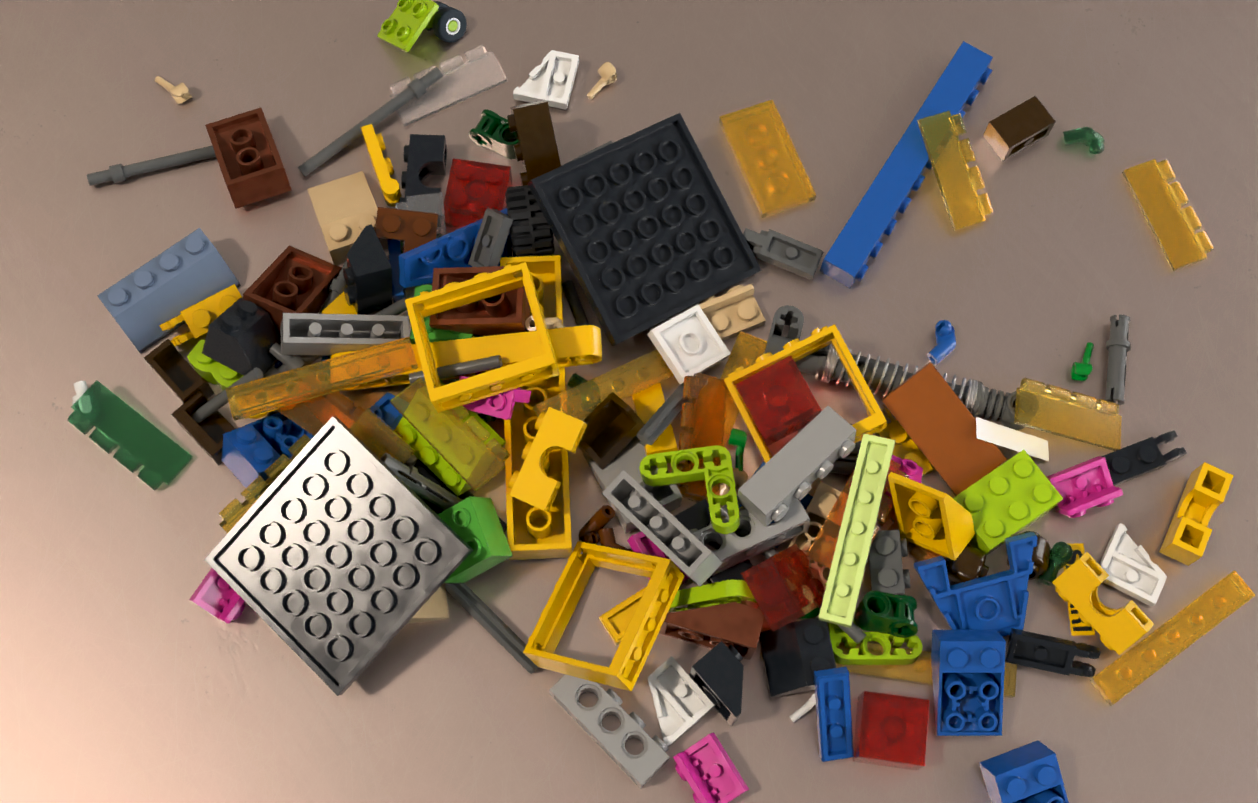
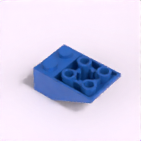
M304 403L298 404L291 410L280 411L223 434L221 461L251 495L258 499L319 432L324 424Z
M932 630L931 667L937 736H1002L1006 641L997 630Z
M1039 740L979 762L985 786L992 803H1069L1056 754Z

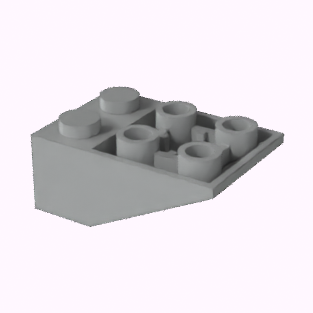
M637 435L603 470L583 453L602 491L625 470L669 512L681 506L682 494L676 484L649 486L642 481L639 466L641 460L646 457V453ZM651 466V475L657 474V466ZM608 500L625 534L636 529L637 527Z

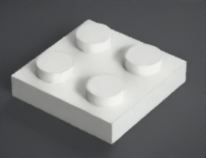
M698 304L655 327L647 334L680 385L731 355Z

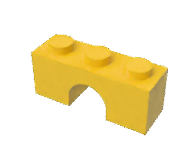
M548 407L546 413L542 411L535 424V429L538 430L533 442L528 441L523 450L521 458L525 459L522 468L520 471L515 470L508 485L512 489L510 496L549 512L561 482L550 478L546 474L544 469L545 457L554 449H565L575 454L587 424L551 407Z
M1206 462L1191 472L1160 553L1187 566L1202 557L1212 529L1207 527L1216 508L1224 502L1234 475Z
M1086 552L1052 583L1056 586L1057 594L1064 601L1070 602L1078 610L1079 618L1086 625L1092 626L1100 634L1102 643L1109 650H1114L1120 655L1148 633L1154 623L1132 600L1118 609H1112L1102 604L1097 591L1099 585L1109 575Z

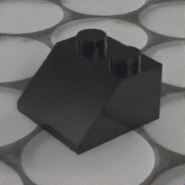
M372 224L366 225L346 254L347 267L343 268L344 279L348 286L344 288L345 298L349 306L354 305L358 315L383 310L392 305V267Z
M240 298L209 325L202 354L243 376L256 367L261 369L264 375L278 361L269 350L275 343L281 345V336L268 311L256 306L251 301Z
M819 618L794 621L760 633L759 642L770 698L815 690L814 671L836 668L827 622L821 621Z
M721 641L692 666L689 676L715 705L714 708L731 727L741 714L744 666L741 663L743 658L731 644L726 646Z

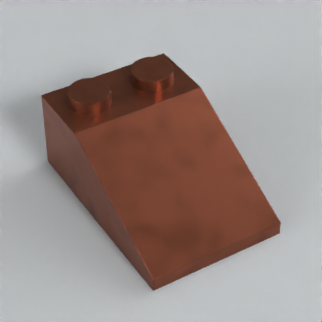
M261 107L205 125L235 209L292 191Z
M288 246L243 293V299L251 301L256 306L268 311L281 336L283 313L318 314L329 294L328 288L332 280L337 279L342 268L297 248Z
M505 266L434 268L432 291L441 289L451 282L460 283L473 279L474 276L480 273H492L502 270ZM523 286L431 315L429 326L431 328L482 336L528 332L529 330L525 327V321L530 316V305L525 288Z
M742 600L741 603L731 602L668 613L659 634L713 649L722 641L726 646L731 644L740 653L742 658L750 660L757 648L766 611L759 609L760 605L757 603Z

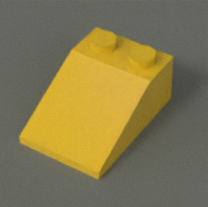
M890 472L888 481L900 537L955 561L975 535L972 514L948 494Z

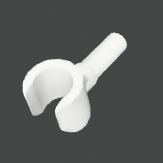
M815 692L801 708L789 716L793 723L808 713L814 705L816 706Z

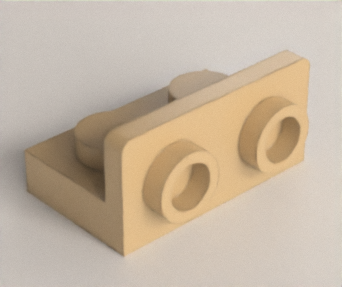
M752 284L734 286L724 295L719 297L712 295L700 302V308L723 342L765 325L766 320L753 296L755 289Z

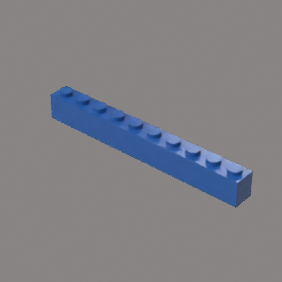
M964 41L962 42L823 259L820 272L848 288H851L855 280L862 281L869 269V266L866 265L870 257L873 259L877 257L883 246L880 240L884 234L887 236L891 235L898 222L894 219L897 213L904 214L912 200L908 197L912 190L915 192L919 190L925 180V176L922 175L926 168L931 170L939 157L936 154L938 148L942 147L944 149L953 135V133L949 132L953 125L956 127L960 125L966 114L963 111L966 104L972 106L980 92L976 89L979 83L985 85L993 71L989 68L993 59L992 56Z

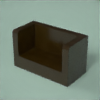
M1034 96L990 121L983 137L999 158L1005 161L1048 136L1056 121L1038 98Z
M169 339L144 357L151 369L182 404L199 390L207 399L215 394L208 382L203 377L201 378Z
M199 390L171 415L219 466L222 463L223 434L237 428H234L218 410L202 422L197 423L191 417V414L209 401Z
M611 392L583 420L587 427L578 448L603 470L637 435L645 424L626 402Z

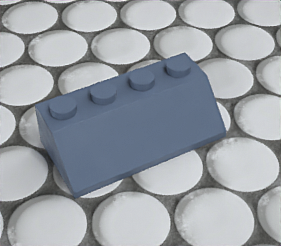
M198 228L97 296L139 353H142L186 322L184 320L168 331H162L159 326L160 324L180 315V311L233 284L237 288L241 285L211 241Z

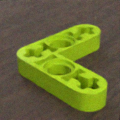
M714 445L647 455L641 460L639 466L641 478L649 486L705 480L713 529L720 534H730L737 530L740 525L738 500L731 455L725 447ZM719 457L721 465L714 466L713 458ZM699 459H703V469H700ZM683 460H690L694 463L693 469L687 472L678 470L677 465ZM667 463H671L672 473H668ZM651 466H657V474L651 475ZM719 483L727 484L730 487L729 492L722 496L714 494L712 489ZM727 505L729 522L727 523L722 522L720 506Z
M827 622L834 659L838 664L909 665L914 663L922 652V642L916 635L902 638L879 632H864L866 637L861 641L860 648H855L857 643L837 624ZM870 641L880 643L883 647V654L878 656L871 654L867 649V643ZM840 642H844L846 648L852 649H849L847 654H843L842 649L837 647ZM904 642L907 643L908 648H913L910 654H906L905 649H895L892 655H890L891 648H900Z
M725 580L701 585V587L696 586L678 590L669 611L680 612L731 602L741 603L742 600L759 604V609L780 610L785 608L784 591L745 580Z

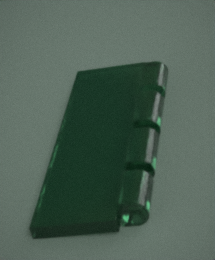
M97 380L71 406L74 412L68 417L67 421L84 435L94 426L96 429L90 434L89 439L108 454L119 446L120 448L113 458L130 472H136L143 465L144 468L137 477L154 491L163 482L169 485L193 458L192 455Z

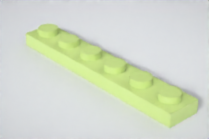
M863 434L819 614V620L849 628L852 626L895 440Z

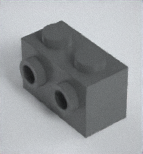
M899 530L874 531L868 555L871 591L905 595V589L910 588L909 569H903L902 557H908L906 538H900Z

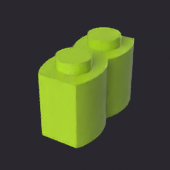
M200 340L187 355L189 362L201 378L203 377L208 383L219 385L222 391L243 377L240 373L202 354L205 340ZM244 391L238 396L246 395L247 393Z

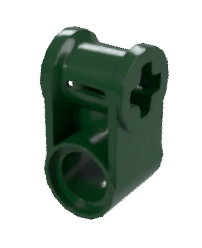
M483 110L481 120L475 129H471L468 133L470 139L480 147L488 148L508 159H516L513 144H518L516 132H510L508 120L491 110ZM510 139H516L514 142H507Z
M869 591L855 610L854 622L865 631L891 634L902 638L911 637L918 632V625L914 620L917 601L908 595Z

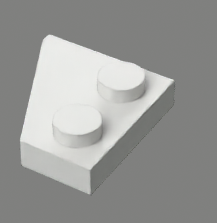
M551 50L543 58L541 65L536 66L529 73V78L520 88L517 86L514 89L513 99L530 103L546 100L550 107L567 110L579 64V55Z
M1119 523L1115 527L1099 564L1109 575L1103 583L1152 607L1158 600L1167 576L1157 564L1150 560L1149 554L1141 545L1138 547L1126 533L1128 529L1125 525Z
M672 656L647 677L663 741L667 747L672 745L715 706Z

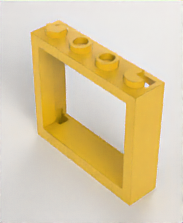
M526 262L514 266L509 264L502 270L492 273H480L474 276L473 279L460 283L451 282L441 289L432 292L423 291L420 292L419 296L405 300L430 401L438 413L560 375L532 275ZM524 286L543 354L441 386L424 318Z
M835 324L830 327L825 326L821 329L819 327L814 329L810 333L811 336L802 341L794 339L783 346L784 350L774 355L771 352L763 354L755 360V364L747 368L744 366L735 368L736 371L728 374V377L724 379L725 385L765 464L773 456L739 390L832 344L869 414V417L851 425L856 429L854 443L861 441L863 434L873 435L887 428V420Z
M577 541L545 608L541 612V616L532 635L528 639L529 641L523 653L539 668L632 692L682 583L684 574L671 559ZM595 566L650 578L609 668L553 654Z

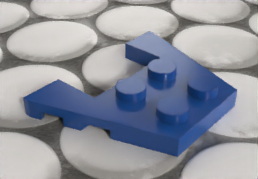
M1033 532L1005 538L1009 570L951 586L946 561L942 556L914 563V568L951 630H997L1003 637L1010 635L1011 628L1024 629L1029 597L1027 586L1029 574L1033 572L1034 562L1032 561L1033 548L1037 546V535Z

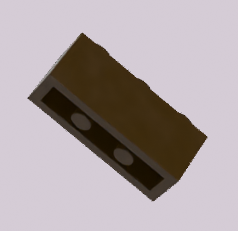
M546 100L510 107L512 114L507 115L510 132H516L518 144H513L517 162L522 161L524 172L520 173L522 186L528 185L527 183L536 177L561 167L549 105Z

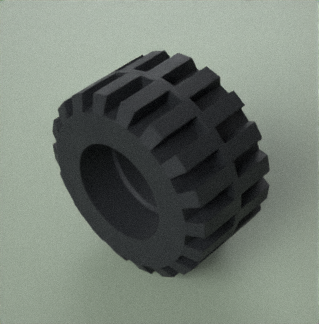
M529 186L508 187L505 196L508 216L513 219L510 227L513 257L553 256L555 252L553 232Z

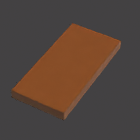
M931 362L927 363L881 399V402L955 496L1007 460L995 444L977 439L976 419Z

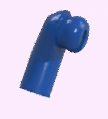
M941 320L935 326L937 345L927 354V358L934 365H938L956 347L955 330L948 320Z

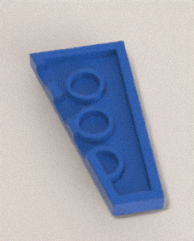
M507 208L500 211L508 216ZM483 219L399 255V284L404 288L433 283L434 268L472 267L468 263ZM510 233L507 236L501 257H512Z

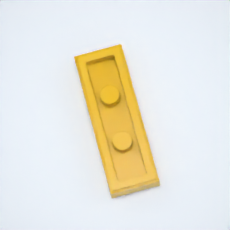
M660 380L630 385L635 413L646 424L665 403ZM671 424L652 445L647 444L644 446L646 456L678 450Z

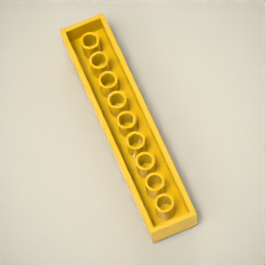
M560 255L501 257L500 266H507L509 264L514 266L524 262L527 263L544 318L557 317L562 320L563 325ZM565 367L559 368L560 375L521 387L522 389L532 391L529 403L515 402L512 418L510 420L504 419L507 541L513 555L509 560L569 558L572 554L568 451L565 449H554L547 454L544 460L546 474L550 478L561 482L549 512L510 496L512 489L508 487L515 470L520 471L525 461L521 456L527 442H533L538 432L535 429V424L542 411L546 413L548 407L567 414Z

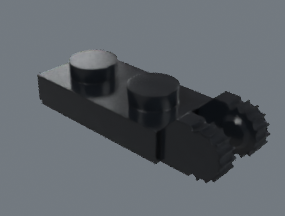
M1175 430L1161 434L1156 438L1150 437L1101 456L1105 457L1113 486L1160 469L1167 463L1186 455L1187 452L1184 447L1173 449L1165 455H1162L1158 446L1170 443L1178 437Z
M1011 628L1005 651V662L1068 676L1069 674L1093 677L1096 668L1089 663L1073 661L1074 656L1098 659L1101 650L1085 643H1076L1075 641Z

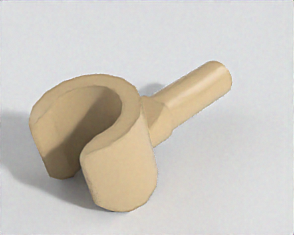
M610 62L604 63L598 69V73L602 78L587 94L590 100L606 84H613L617 80L616 69Z
M160 76L155 78V82L165 88L177 104H182L192 98L183 82L174 87Z

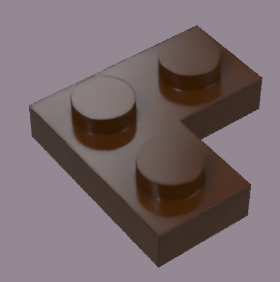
M378 207L375 232L380 239L405 241V253L436 239L438 214Z

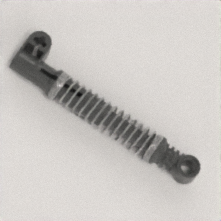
M786 305L776 311L764 354L771 352L774 355L784 350L783 346L794 339L800 340L804 316L798 308ZM784 325L789 326L787 337L781 336ZM832 344L784 367L814 375L816 380H821V382L829 383L830 380H834L836 385L840 382H843L845 387H848L850 384L853 385ZM861 351L857 355L851 353L869 389L872 390L874 395L879 391L885 397L913 375V373L907 372L908 363L903 371V366L899 365V361H896V364L889 363V358L884 362L880 361V356L877 357V360L870 358V353L867 357L861 356ZM918 365L915 366L914 374L918 371ZM944 373L943 375L945 381L947 378V373ZM956 375L953 376L952 383L947 382L974 418L976 416L981 417L984 414V418L989 419L991 416V419L996 421L999 417V422L1005 427L1018 431L1028 425L1037 410L1035 397L1026 391L1006 392L1005 395L1000 390L996 393V389H991L989 392V388L985 387L982 382L970 378L966 383L965 377L962 380V384L957 385L955 384ZM1013 407L1020 409L1023 414L1016 412Z

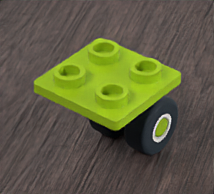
M399 0L391 16L383 22L377 37L407 53L424 29L428 31L433 29L439 39L452 43L458 41L464 35L467 22L461 11L439 1Z

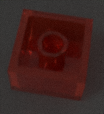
M453 158L442 208L445 226L462 228L483 219L487 208L497 209L498 211L507 208L505 193L508 187H512L511 166Z
M791 355L735 384L737 393L766 447L805 427L821 412L820 406Z
M797 544L741 573L772 631L795 621L822 604L825 593L824 586L819 579L814 577L809 568L807 555L798 548Z
M863 691L858 696L854 757L852 762L910 770H919L924 767L929 700Z

